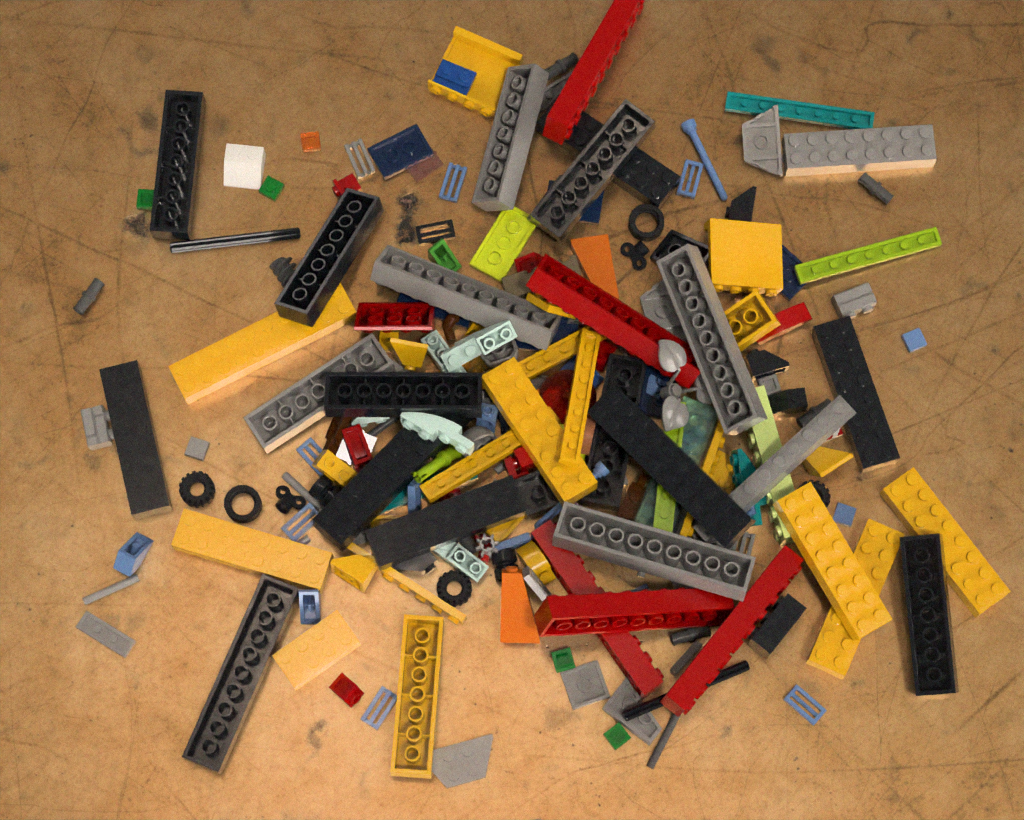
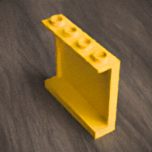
M456 26L453 31V38L432 79L427 81L428 89L433 94L446 96L452 102L462 103L467 109H475L486 117L491 116L494 118L508 67L522 65L523 55ZM442 59L477 73L467 96L432 81Z
M710 218L704 223V231L708 232L709 276L716 292H722L723 290L730 291L732 294L748 292L749 295L757 290L760 294L773 297L783 290L782 232L780 224Z

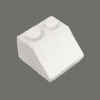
M227 143L224 157V186L259 190L262 186L266 159L264 147Z

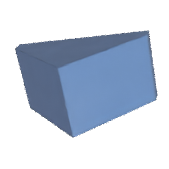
M299 590L301 624L319 623L321 621V594L319 590Z

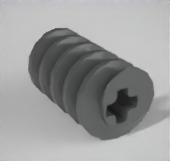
M280 257L270 265V269L274 270V275L278 276V281L282 282L283 288L295 271L293 269L296 267V263L289 264L292 261L291 257Z

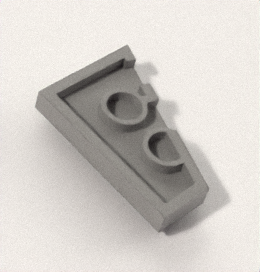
M626 677L603 706L602 710L650 746L662 728L651 712L625 721L622 712L643 703L641 697L634 691Z

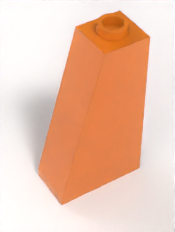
M608 234L570 239L571 251L573 255L576 254L578 265L585 278L619 300Z
M507 566L506 569H502L500 642L540 644V637L526 582L523 579L522 569H518L517 566Z

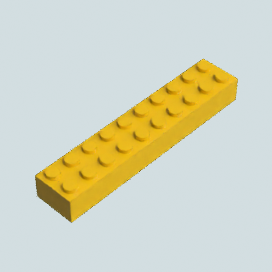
M340 282L313 327L282 318L277 311L168 367L189 405L355 321L357 312Z

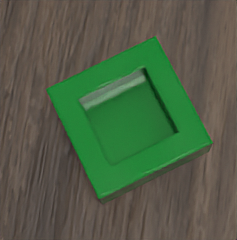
M268 175L258 191L265 197L276 201L285 186Z
M138 189L137 209L152 210L154 190Z
M570 647L551 652L557 673L576 668Z
M620 722L603 734L615 751L631 739Z

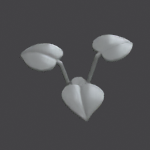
M663 339L658 341L660 365L667 372H675L672 378L666 382L667 386L660 390V396L664 400L662 404V422L664 431L667 432L685 426L689 420L687 406L680 403L681 399L679 397L681 394L696 391V398L702 404H712V400L701 374L695 379L696 387L682 390L680 385L673 383L681 371L680 367L686 364L687 356L684 349L678 343Z

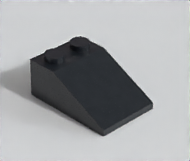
M672 229L650 256V259L656 263L657 260L686 244L698 247L709 273L708 245Z

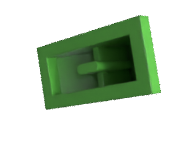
M443 238L428 249V259L431 262L455 272L462 267Z

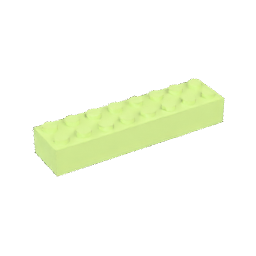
M764 385L755 387L768 419L745 430L749 437L747 438L749 450L752 449L754 454L752 462L755 468L763 465L782 447ZM790 474L765 495L770 510L768 511V518L770 523H774L775 530H773L775 541H779L780 546L794 543L772 504L795 491Z

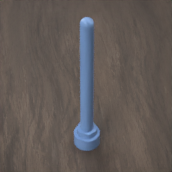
M689 119L683 122L681 127L684 133L690 135L720 199L723 201L727 200L728 196L696 133L697 124L695 120Z
M601 461L594 465L595 468L592 472L596 479L602 476L605 477L610 473ZM560 502L534 524L535 529L554 518L562 510Z

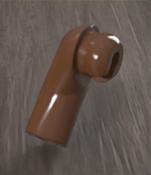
M448 314L442 324L447 341L455 339L453 327L460 320V317L456 314Z

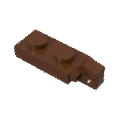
M333 417L325 436L327 441L323 450H329L336 455L343 438L341 430L347 428L353 417Z
M641 474L637 483L632 481L621 503L619 512L616 515L617 517L636 521L647 495L648 488L645 487L648 476Z

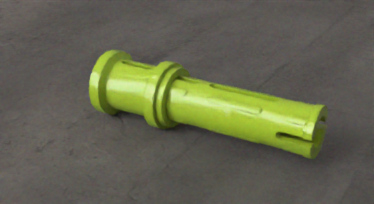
M449 444L446 450L438 452L436 458L413 473V477L417 476L414 480L417 483H422L440 468L448 467L453 460L460 459L462 454L455 449V446Z

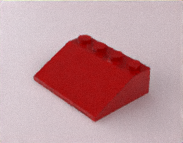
M426 302L358 303L354 324L355 331H363L365 333H372L374 331H383L384 333L401 331L403 333L420 331L428 333L435 329V307Z

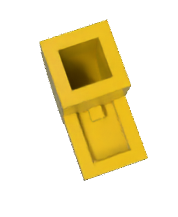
M532 540L515 550L525 567L529 566L544 585L556 579L546 557Z

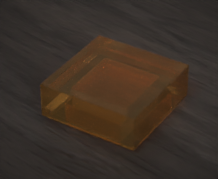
M319 131L300 133L303 153L321 151Z

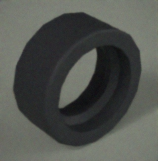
M652 204L638 205L629 216L628 227L630 233L641 241L649 242L655 240L661 235L664 228L662 211ZM642 213L654 215L657 219L656 229L649 233L638 230L635 224L637 216Z
M238 485L226 494L224 508L233 521L249 523L259 516L262 509V501L254 488L247 485ZM238 494H249L254 500V508L247 515L236 514L232 509L233 498Z

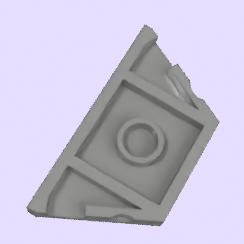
M774 105L768 111L742 124L744 163L782 177L778 105Z
M661 280L640 297L643 314L688 343L664 280Z
M493 734L435 749L432 772L446 788L485 778Z

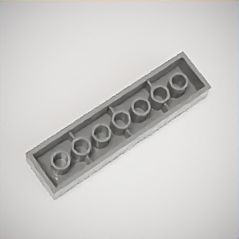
M537 64L512 66L507 69L471 202L486 212L513 210L549 77V73Z
M933 124L788 133L783 135L781 142L785 177L933 167L937 160Z
M371 333L243 418L268 454L326 415L324 409L326 372H392L395 370L394 364L376 337Z

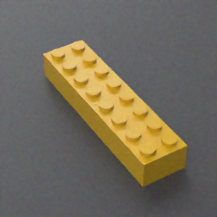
M515 357L483 374L482 386L562 507L564 501L573 504L595 491L598 481L581 456L577 468L558 463L563 429Z
M914 467L882 489L880 496L911 536L939 533L943 535L947 582L975 618L1011 592Z
M811 482L772 504L853 641L864 637L892 620Z
M185 508L183 509L171 544L174 550L262 576V574H265L284 583L307 590L318 589L320 594L323 592L331 568L330 562L334 559L331 552Z
M868 519L853 554L879 596L899 550L900 537H904L905 534L872 519ZM832 605L828 609L806 664L843 679L861 638L856 641L851 639Z
M404 614L391 776L432 778L444 617Z

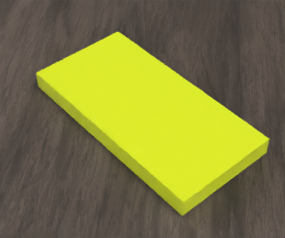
M515 206L513 210H502L470 261L469 266L502 284V278L507 276L515 263L514 259L518 258L537 227L527 220L530 214Z

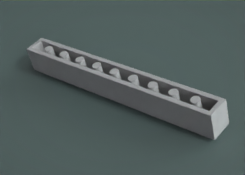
M839 395L729 495L746 512L749 511L856 414L854 409ZM699 522L693 527L705 542L712 544L716 540Z

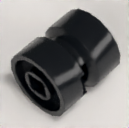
M323 475L313 484L309 494L315 500H321V505L325 507L342 489L338 485L333 486V481L326 475Z
M505 549L498 551V553H492V564L496 566L494 570L496 582H502V569H506L507 566H517L519 569V566L515 564L517 561L515 549Z

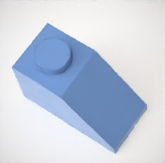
M136 532L118 550L113 568L130 577L140 567L153 544V540Z

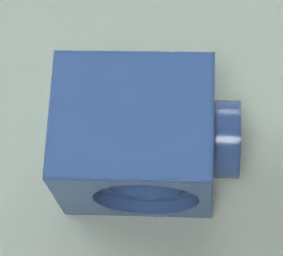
M482 403V418L476 419V426L487 427L494 434L499 411L496 405Z

